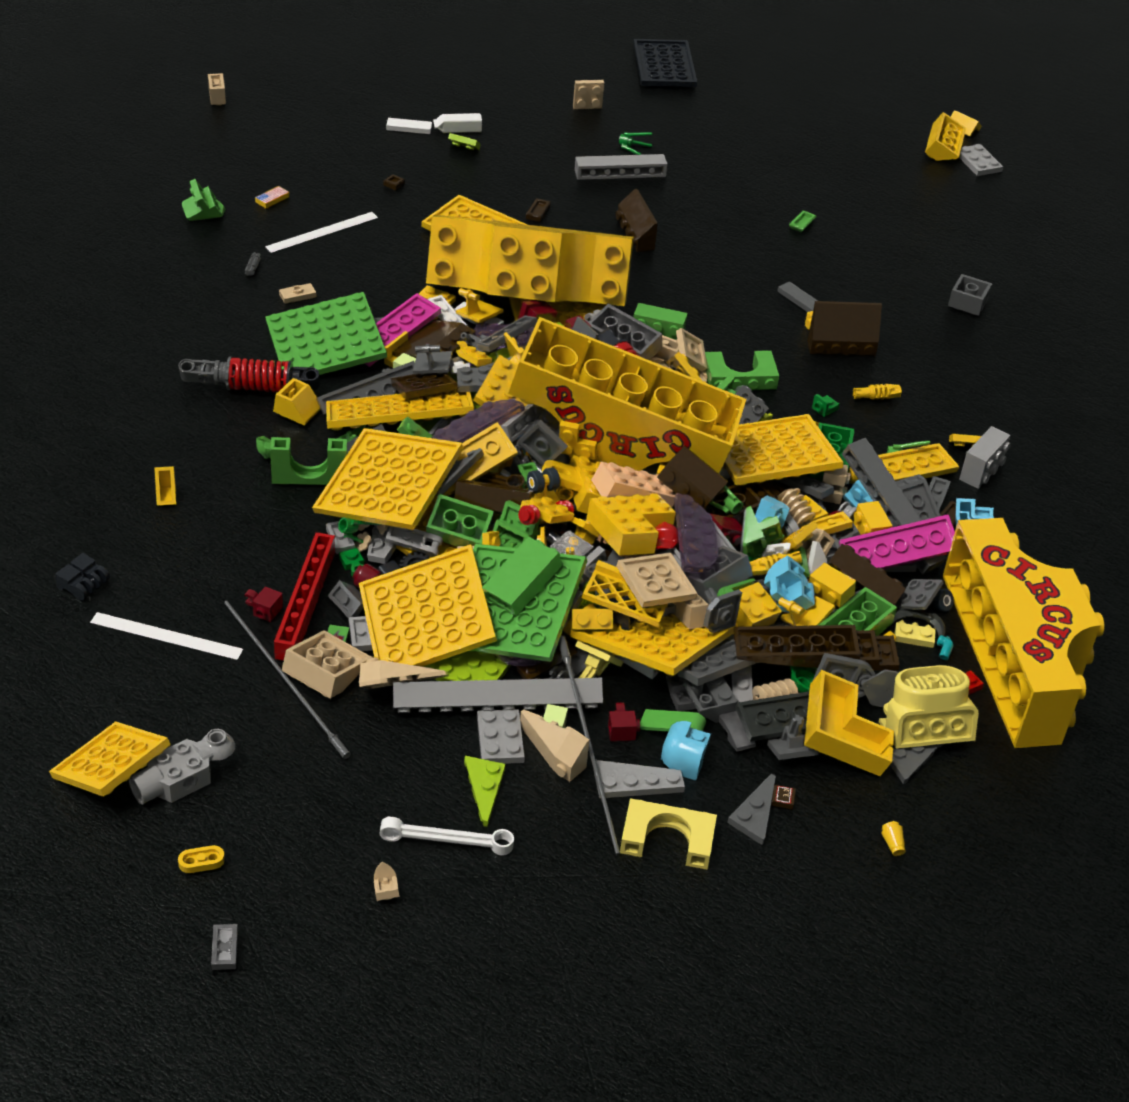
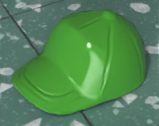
M265 436L256 438L258 452L266 459L271 458V440Z

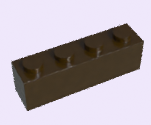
M461 479L456 481L454 499L496 511V514L502 515L506 501L510 500L521 505L523 500L534 498L535 490Z
M841 544L827 563L836 570L855 579V586L860 591L866 587L893 605L896 604L906 590L899 580L890 578L885 570L880 567L876 568L868 558L859 556L855 553L854 548L849 545Z

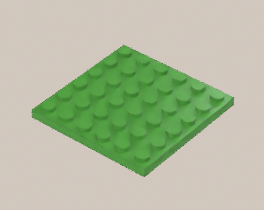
M364 292L265 317L278 360L281 362L293 361L294 367H313L321 375L387 358L384 344Z
M475 544L473 550L483 585L517 548ZM560 553L563 565L517 616L487 599L497 641L470 651L552 662L587 564L586 556Z

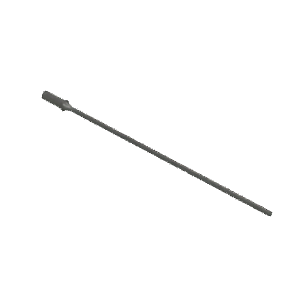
M225 601L224 604L327 733L329 742L333 744L344 759L349 758L351 753L340 741L338 735L331 733L230 603Z
M561 636L558 643L562 661L567 666L584 735L589 739V754L615 853L619 855L620 851L570 665L572 657L570 656L565 636Z

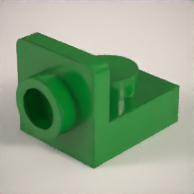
M816 394L814 395L812 409L825 417L838 410L840 404L828 395L822 397Z

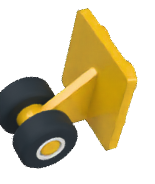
M546 468L543 473L539 470L528 473L527 485L529 490H535L534 498L549 497L553 500V503L560 501L554 491L560 486L559 473L555 468ZM541 519L539 525L547 522Z

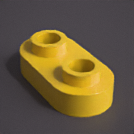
M215 845L188 849L181 852L178 857L179 868L185 873L217 869L225 861L223 849Z

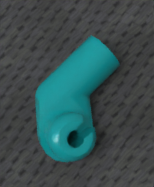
M940 635L937 645L943 647L939 657L943 660H948L953 649V642L950 637Z

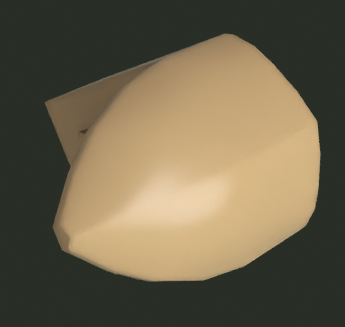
M381 862L374 873L377 901L400 897L395 871L388 864Z

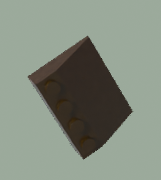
M815 301L807 341L810 354L876 356L879 343L882 303Z
M431 320L394 350L392 355L398 358L401 354L405 353L416 358L415 346L430 344L441 345V352L452 351V358L458 357L456 350L460 349L457 341H465L461 338V334L465 332L475 336L476 331L463 323Z

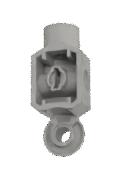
M221 729L209 731L199 742L189 739L181 741L165 749L162 754L150 760L147 768L131 775L128 779L131 791L140 804H144L156 797L172 803L209 785L211 782L210 761L223 760L232 755L235 750V742L229 734Z

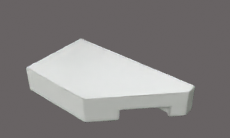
M812 541L808 560L810 575L824 562L827 564V558L820 543Z
M791 543L767 545L761 557L776 555L777 553L787 554Z

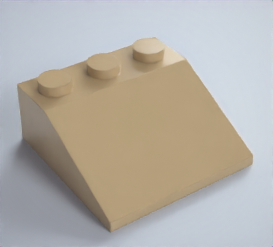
M323 630L287 649L282 671L331 699L343 692L359 675L360 663H366V659L372 657Z

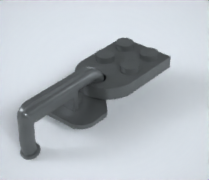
M824 653L813 680L821 670H824L859 685L858 698L866 695L871 705L884 707V704L893 698L895 677L899 672L883 670L875 674L871 665L866 661Z

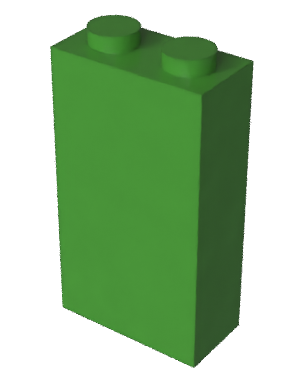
M528 536L482 586L486 598L517 616L563 565L560 553L553 547L550 549L545 546L539 539L534 540Z

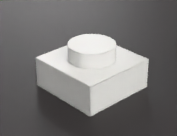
M464 361L455 362L454 366L449 368L451 375L457 374V368L470 367V363L464 364Z

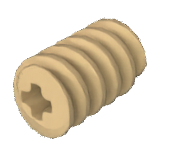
M799 488L787 489L779 494L778 500L790 508L789 513L800 529L812 521L815 513L810 512L812 510L811 506L805 507L808 501L803 500V494L798 495L801 491Z
M788 678L783 681L778 680L776 683L771 682L761 686L757 685L752 691L753 700L798 693V688L795 682Z

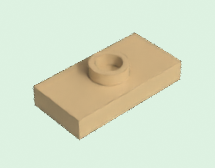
M309 283L280 289L279 295L286 304L315 298L316 291L312 284Z

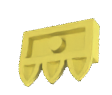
M903 620L896 622V642L930 648L934 647L935 629L929 624L922 627L916 622L911 625L906 624Z

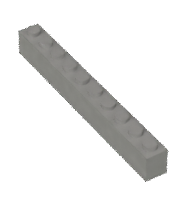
M570 678L393 682V710L398 709V713H410V709H419L420 713L431 712V709L440 708V712H452V708H461L462 712L473 711V708L481 707L482 711L494 710V707H502V710H515V707H523L524 710H535L536 706H544L546 710L547 704L577 709ZM574 678L581 705H585L586 709L598 708V705L603 703L602 678Z

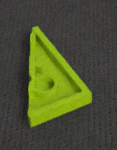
M465 756L464 764L467 767L469 782L472 785L475 803H477L479 809V817L483 822V826H488L504 775L505 764Z

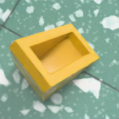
M174 466L156 467L157 506L175 505L176 483Z

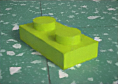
M452 133L448 137L452 145L457 147L461 145L466 146L465 148L474 151V149L479 150L481 146L477 140Z

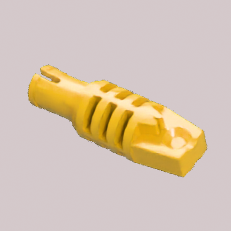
M876 384L866 388H853L854 399L869 398L871 400H883L884 398L901 397L902 394L900 385Z
M799 551L784 555L777 553L776 555L773 554L750 562L752 576L767 574L773 564L787 555L797 563H802L801 554Z

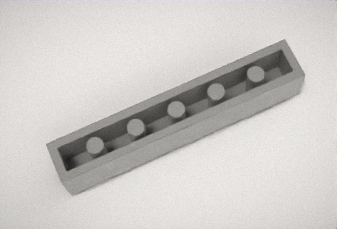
M664 154L585 156L575 158L577 180L666 177L667 162Z

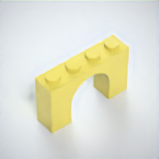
M630 799L620 853L642 857L648 833L659 827H671L682 832L688 840L689 848L686 866L708 870L717 815Z

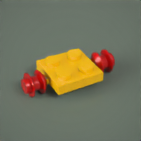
M549 497L531 498V500L522 501L518 516L524 525L536 524L539 519L549 524L567 522L573 519L574 506L568 500L553 503V500Z

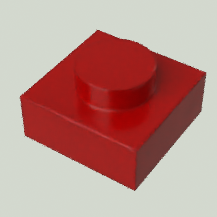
M972 671L965 673L970 680L968 695L983 688L984 683Z

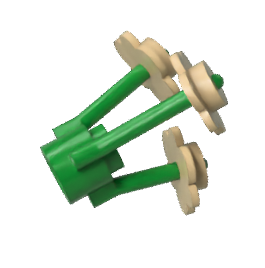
M343 517L339 521L338 529L341 533H344L345 538L356 541L355 548L361 553L368 548L371 536L368 535V532L360 533L357 537L352 535L358 530L363 531L369 525H377L379 533L384 534L389 526Z

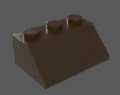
M686 446L668 462L657 476L660 481L700 514L709 507L728 483L725 478Z

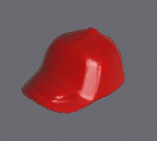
M662 522L654 527L659 532L655 549H673L681 540L677 528L670 523Z

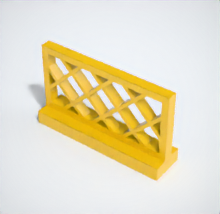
M600 560L597 561L594 572L581 597L658 627L668 604L642 608L618 568ZM609 588L612 593L605 594L602 589ZM597 591L599 595L595 596L589 592ZM628 595L630 600L624 601L621 596ZM616 598L618 602L614 603L611 602L609 599ZM635 605L637 610L629 609L628 606ZM653 612L657 619L648 616L647 613Z

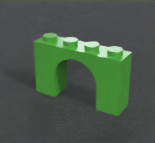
M755 351L752 364L754 370L750 372H737L727 367L722 352H705L708 368L705 371L708 384L718 387L720 381L730 375L735 377L733 390L741 385L748 386L751 390L777 389L779 373L772 351Z
M271 437L272 484L327 485L347 455V439L328 438V458L324 463L310 467L301 465L293 459L290 438Z

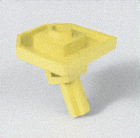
M580 641L576 643V647L589 652L585 661L586 668L579 678L600 676L610 662L620 667L624 662L615 658V655L604 649H598L593 645L591 647Z

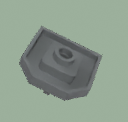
M708 588L704 592L709 606L706 609L703 625L711 633L714 634L735 626L743 593L739 589L718 596L713 588Z
M795 715L790 726H785L781 737L768 739L767 746L779 760L819 755V751L804 746L805 734H802L801 731L804 724L803 717Z

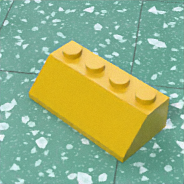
M943 112L932 125L925 153L936 161L957 159L960 155L966 127Z

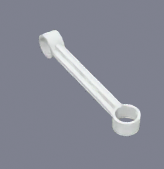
M396 817L384 818L380 827V836L387 841H397L401 837L484 846L491 847L492 851L498 855L509 854L513 849L514 842L513 834L505 829L497 830L491 835L403 824ZM503 839L508 841L509 844L499 845L495 841Z

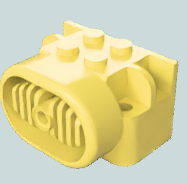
M943 665L909 668L899 672L895 677L893 698L884 704L883 710L887 718L879 719L881 726L894 731L893 745L895 748L974 741L979 713L968 697L970 680L963 671Z

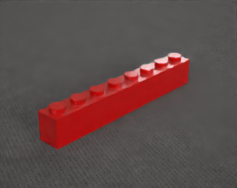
M316 533L274 640L275 659L284 660L286 650L302 642L335 555V535Z

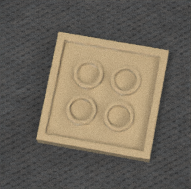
M671 553L618 560L617 562L618 570L642 608L696 599V590Z

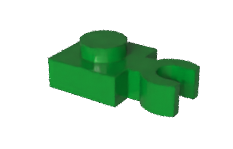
M357 548L339 552V559L345 570L351 569V576H353L359 565H364V559Z

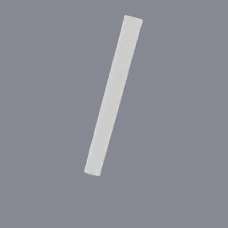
M373 212L265 247L272 253L378 217Z
M98 612L90 622L236 660L243 650Z

